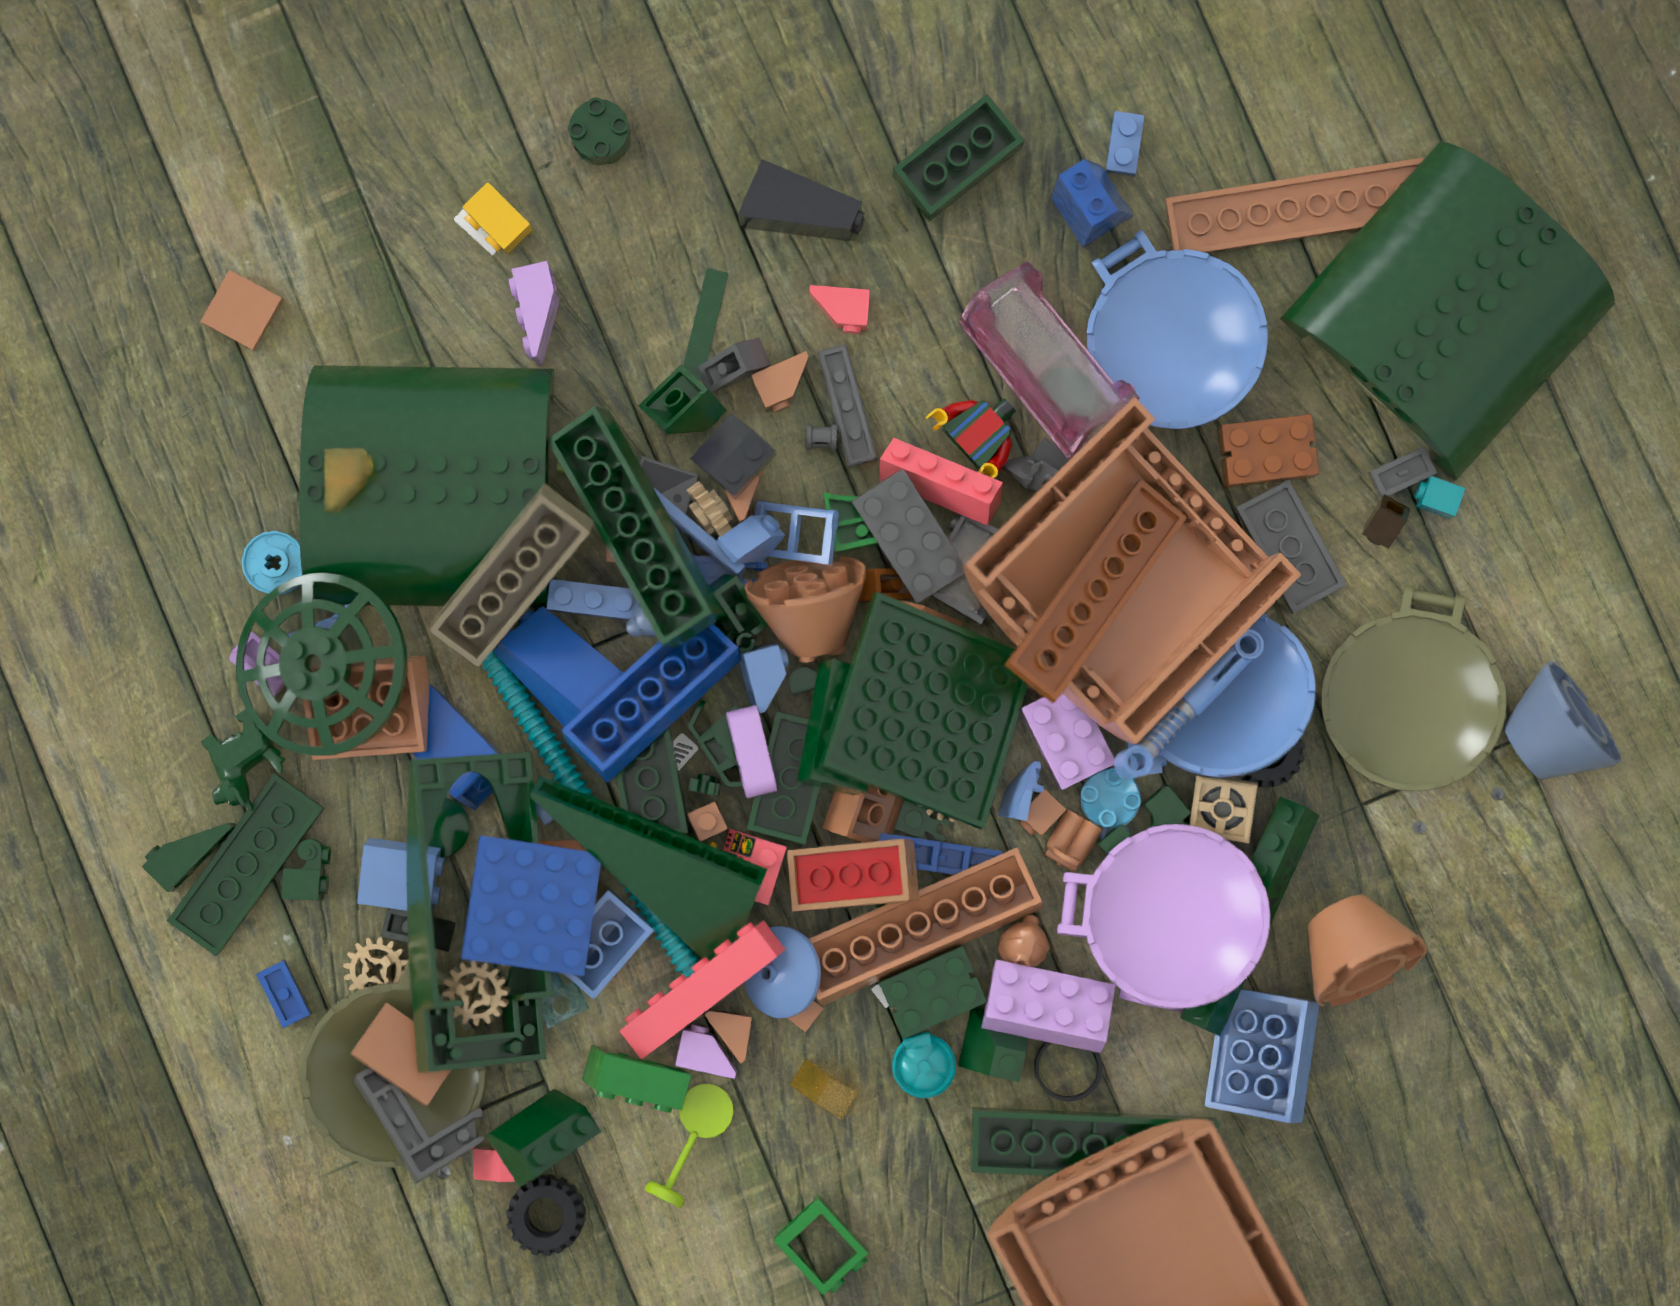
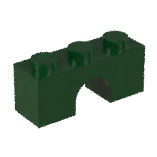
M1163 785L1141 804L1150 815L1149 828L1172 824L1186 825L1189 822L1186 817L1191 812L1168 785ZM1119 824L1116 828L1111 829L1105 834L1106 837L1103 840L1099 839L1096 844L1108 856L1109 852L1119 843L1133 835L1122 824Z

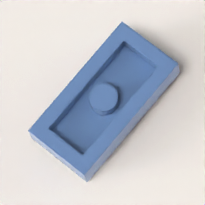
M1114 112L1106 172L1130 176L1136 175L1144 115Z

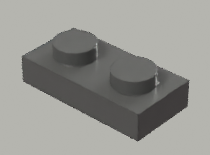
M1423 446L1368 472L1381 499L1384 494L1390 496L1437 474V471Z

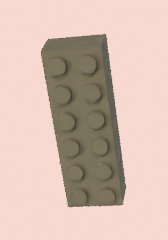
M544 484L436 615L429 631L479 667L591 532L593 520Z

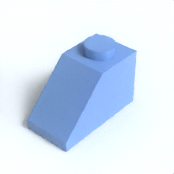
M751 515L719 537L715 543L734 564L763 562L786 535L779 529V523L772 516Z

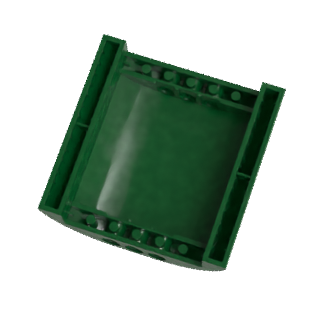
M1440 141L1280 319L1301 339L1310 335L1438 454L1433 461L1455 481L1613 307L1615 297L1608 279L1593 258L1522 189L1496 168L1473 153L1453 144Z
M314 365L306 387L301 428L299 541L302 575L330 573L350 577L373 589L389 606H445L544 484L549 486V443L547 439L550 435V399H554V369ZM550 581L528 608H541L542 606L547 608ZM314 582V600H326L340 605H347L358 595L354 590L336 583Z

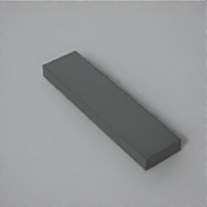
M843 344L818 351V358L848 468L877 460L847 345Z

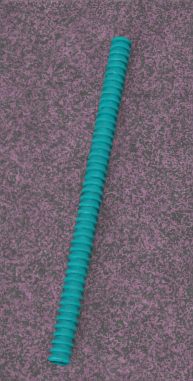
M495 646L482 662V669L484 671L487 670V677L494 680L492 685L499 688L497 692L499 695L502 694L504 696L502 698L503 702H508V710H513L512 716L519 720L517 724L524 727L523 733L529 735L527 738L529 742L533 741V749H538L539 758L543 757L545 760L543 761L544 766H549L548 772L550 774L553 773L555 776L553 780L598 799L596 796L591 795L592 789L586 787L587 781L581 779L582 773H577L575 770L577 766L576 764L572 765L570 762L572 760L571 756L567 757L565 754L567 752L566 748H561L562 742L556 740L557 734L550 731L552 727L550 724L547 725L545 723L547 721L546 717L540 715L542 713L541 709H536L537 703L531 701L532 695L525 691L527 687L521 685V681L495 655L494 651L497 648ZM625 888L624 891L626 893L629 892L631 895L629 899L636 902L635 908L641 910L640 916H645V921L654 929L653 932L657 935L655 937L656 941L660 940L662 943L660 945L661 949L665 948L667 951L665 955L671 957L670 963L677 966L675 971L684 974L686 978L695 973L691 967L698 963L699 956H695L693 950L630 890Z

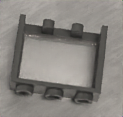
M956 514L948 527V530L951 531L948 540L965 564L999 529L990 524L987 526L966 516ZM965 574L930 595V597L973 621L980 627H982L989 615L972 591Z

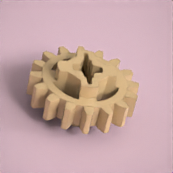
M699 481L687 489L689 497L693 501L688 507L705 532L709 535L713 533L719 538L732 529L728 523L733 518L727 506L714 489L708 492Z
M382 936L378 938L377 943H374L372 937L366 938V946L360 942L356 943L355 946L358 952H348L347 955L352 961L343 964L344 968L350 969V974L344 976V980L352 979L353 984L349 987V990L367 988L365 985L370 982L378 983V985L398 983L404 970V965L408 961V959L402 960L400 957L405 951L404 948L396 951L394 949L396 941L392 940L386 945L385 938ZM379 949L389 954L379 957L374 952H371V950ZM360 960L363 963L362 974L358 976L357 967ZM372 963L383 966L380 970L382 976L379 974L372 975L371 971L374 969ZM396 964V976L393 980L390 975L392 965Z
M464 960L460 963L461 971L456 967L450 971L452 977H447L444 980V984L450 988L445 989L442 992V996L449 997V1001L459 1000L458 995H460L464 1002V1006L454 1007V1018L461 1014L463 1016V1024H466L469 1019H473L474 1025L479 1026L482 1018L489 1024L493 1020L492 1014L497 1017L502 1014L503 1011L499 1006L506 1007L509 1001L503 996L509 994L510 988L503 987L502 984L508 978L507 976L499 977L497 975L501 969L499 966L492 970L489 968L490 963L485 962L483 965H479V961H472L471 966H469ZM477 973L476 976L470 980L467 978L461 979L463 976L467 974ZM488 979L491 980V982L493 983L495 989H493V988L491 987V985H490ZM479 983L478 993L480 996L473 1002L475 996H473L474 990L472 989ZM480 1005H491V1007H489L486 1010L476 1011L477 1007Z

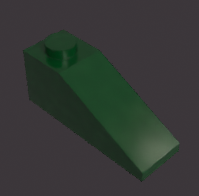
M225 823L164 844L162 847L157 845L145 856L147 862L142 868L166 892H174L227 839L236 824Z

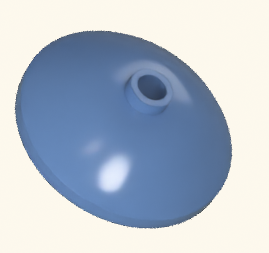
M786 926L771 927V931L786 950L743 982L751 1002L764 1014L775 1018L793 1017L806 1010L816 997L821 979L820 962L814 946L800 931Z

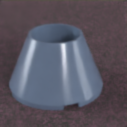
M1553 661L1543 665L1505 722L1504 730L1510 743L1529 770L1541 780L1616 766V764L1621 762V755L1600 715H1594L1585 702L1588 698L1578 685Z

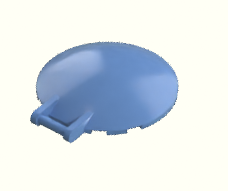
M1140 230L1134 234L1135 238L1101 260L1097 258L1091 262L1105 283V287L1102 289L1088 321L1087 356L1089 365L1098 386L1119 410L1135 397L1155 418L1150 426L1165 429H1185L1201 426L1224 416L1234 409L1247 396L1258 380L1268 347V329L1264 309L1248 280L1227 262L1210 256L1208 253L1196 250H1162L1157 252L1144 231ZM1141 247L1146 252L1112 275L1107 271Z
M1263 614L1249 628L1250 630H1255L1262 637L1264 643L1262 653L1240 672L1198 718L1186 720V726L1182 725L1180 732L1176 731L1174 733L1175 737H1170L1169 743L1163 744L1164 749L1158 750L1163 758L1177 767L1199 775L1231 777L1248 774L1274 763L1298 742L1313 712L1315 677L1308 654L1296 636L1284 625L1282 627L1277 622L1268 618L1267 614ZM1241 640V650L1244 653H1248L1249 648L1247 643L1244 640ZM1231 660L1215 675L1216 677L1227 667Z

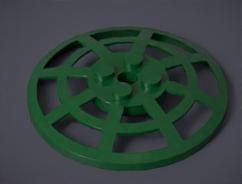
M313 573L295 577L268 593L254 608L244 625L236 656V679L240 697L255 725L269 739L281 747L299 754L312 756L337 755L351 751L365 744L379 733L391 719L400 703L408 670L407 647L404 634L396 615L387 602L362 582L344 575L330 573ZM314 582L336 583L354 590L358 595L347 608L332 601L314 600ZM302 584V602L286 608L273 621L263 612L270 601L280 593ZM368 602L383 619L390 634L392 645L373 646L368 630L357 617V614ZM314 609L334 612L339 615V618L330 629L315 627ZM302 611L303 629L289 636L279 626L290 616ZM256 622L265 633L258 647L256 668L244 670L246 645ZM349 624L358 634L363 649L350 651L346 642L341 637V634ZM271 638H273L283 647L279 663L265 666L266 651ZM315 655L321 660V666L317 672H313L309 665L311 658ZM394 658L392 683L387 698L381 707L366 697L374 680L375 660ZM365 661L363 679L357 690L347 681L351 673L352 663ZM281 676L283 683L288 690L280 703L272 694L267 678ZM258 680L264 698L275 711L268 726L260 719L252 705L246 687L247 682ZM337 693H341L350 700L340 711L327 716L324 700L335 696ZM298 697L312 700L315 719L303 718L290 712ZM359 707L374 717L369 725L358 734L343 742L334 744L330 729L331 725L347 719ZM284 720L301 727L317 728L322 746L312 747L296 744L278 735V732Z

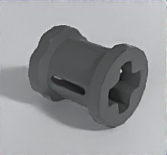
M807 423L806 450H811L812 447H820L836 451L837 424H832L831 427L813 426L812 423Z

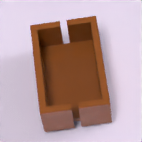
M1312 414L1224 424L1217 429L1220 456L1231 453V457H1227L1221 462L1225 488L1309 479L1319 474L1316 447L1310 448V445L1315 441Z

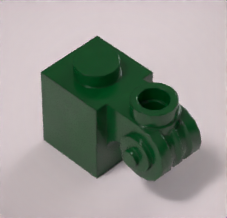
M316 839L304 840L298 846V855L303 860H306V863L302 868H283L281 899L319 901L323 900V894H328L329 877L325 876L324 864H330L331 847L323 845Z

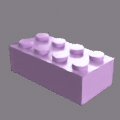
M996 960L991 972L986 999L987 1003L981 1028L1101 1053L1107 1041L1115 985Z

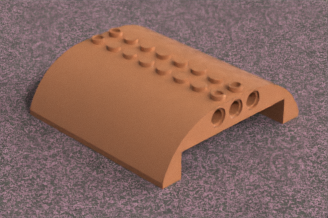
M1135 397L1101 428L963 565L967 581L979 602L1001 630L1018 647L1137 481L1142 479L1187 516L1182 526L1062 693L1101 727L1133 745H1136L1301 576V573L1282 553L1268 557L1152 434L1147 427L1155 418ZM1141 515V525L1146 529H1151V519L1147 515ZM1125 537V548L1130 552H1135L1136 544L1134 540L1130 537ZM1108 560V570L1112 574L1118 575L1120 572L1119 564L1114 560ZM1093 582L1091 584V592L1094 596L1101 598L1103 596V588L1100 584ZM1076 605L1074 608L1075 616L1079 620L1085 621L1087 618L1086 610L1082 606ZM1060 628L1057 633L1058 639L1064 644H1069V632ZM1042 652L1041 654L1043 665L1052 667L1054 664L1052 655L1048 652Z
M1179 1120L1147 1129L1061 1170L1037 1184L1013 1202L996 1219L987 1232V1237L1025 1306H1309L1212 1121Z

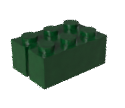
M962 945L879 981L889 1007L896 1006L897 1008L892 1011V1014L903 1039L987 1003L976 976L969 977V973L973 972V968Z

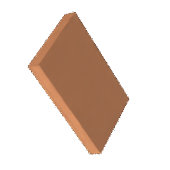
M388 1003L384 1004L350 1053V1055L424 1106L429 1104L451 1071L418 1073L414 1021Z

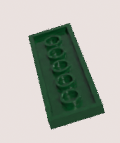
M277 773L271 776L253 801V810L245 812L167 920V922L214 956H219L325 809Z

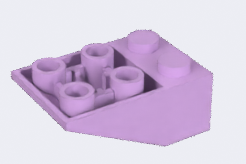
M547 261L512 269L513 278L508 279L512 296L515 297L516 302L519 301L520 307L515 308L519 326L522 327L523 331L526 330L527 333L526 337H522L525 353L528 355L529 360L534 359L538 366L543 365L560 301L554 274Z

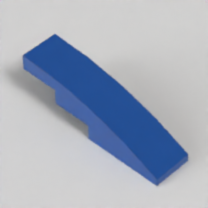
M885 833L880 834V841L896 839L914 840L916 869L955 875L1003 854V851Z

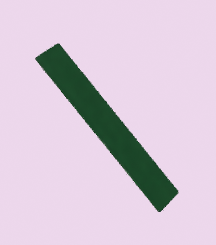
M709 268L706 269L683 365L699 381H703L698 366L708 361L728 277L726 272Z

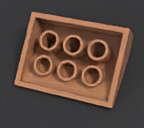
M426 655L407 657L406 684L400 703L391 719L379 733L365 744L351 751L337 755L312 756V760L427 751L430 683ZM394 658L375 660L374 680L366 697L381 707L387 698L392 683ZM365 661L352 663L351 673L347 681L357 690L363 679ZM314 664L310 666V669L313 672H317L321 664ZM337 693L335 696L324 700L327 716L340 711L350 700L341 693ZM303 699L306 718L315 719L312 700ZM359 707L347 719L331 725L330 729L334 744L343 742L358 734L369 725L374 717ZM308 728L310 746H322L318 729Z

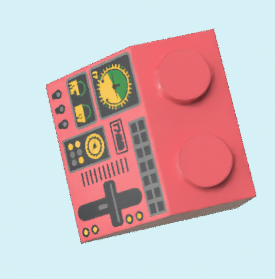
M729 829L723 851L768 869L755 901L769 905L787 846Z

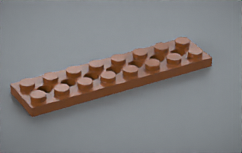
M1142 479L1137 481L1007 660L1005 666L1051 703L1056 702L1182 526L1187 516ZM1141 515H1147L1151 519V529H1146L1141 525ZM1125 537H1130L1134 540L1136 544L1135 552H1130L1125 548ZM1108 560H1114L1119 564L1120 572L1118 575L1112 574L1108 570ZM1093 582L1102 586L1103 596L1101 598L1094 596L1091 592V584ZM1076 605L1082 606L1086 610L1087 618L1085 621L1079 620L1075 616L1074 608ZM1060 628L1069 632V644H1064L1058 639L1057 633ZM1042 652H1048L1052 655L1054 659L1052 667L1043 665L1041 662Z

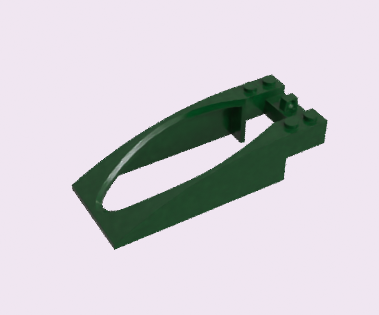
M531 752L410 760L407 812V922L418 1073L546 1059L541 998L553 997L550 971L510 966L508 979L505 987L510 988V992L503 996L509 1002L506 1007H501L503 1011V1033L456 1038L453 1007L464 1006L462 1000L443 1002L438 991L427 864V849L443 802L456 780L468 772L480 774L490 785L501 813L507 839L539 844L536 804L530 797L531 791L534 788Z

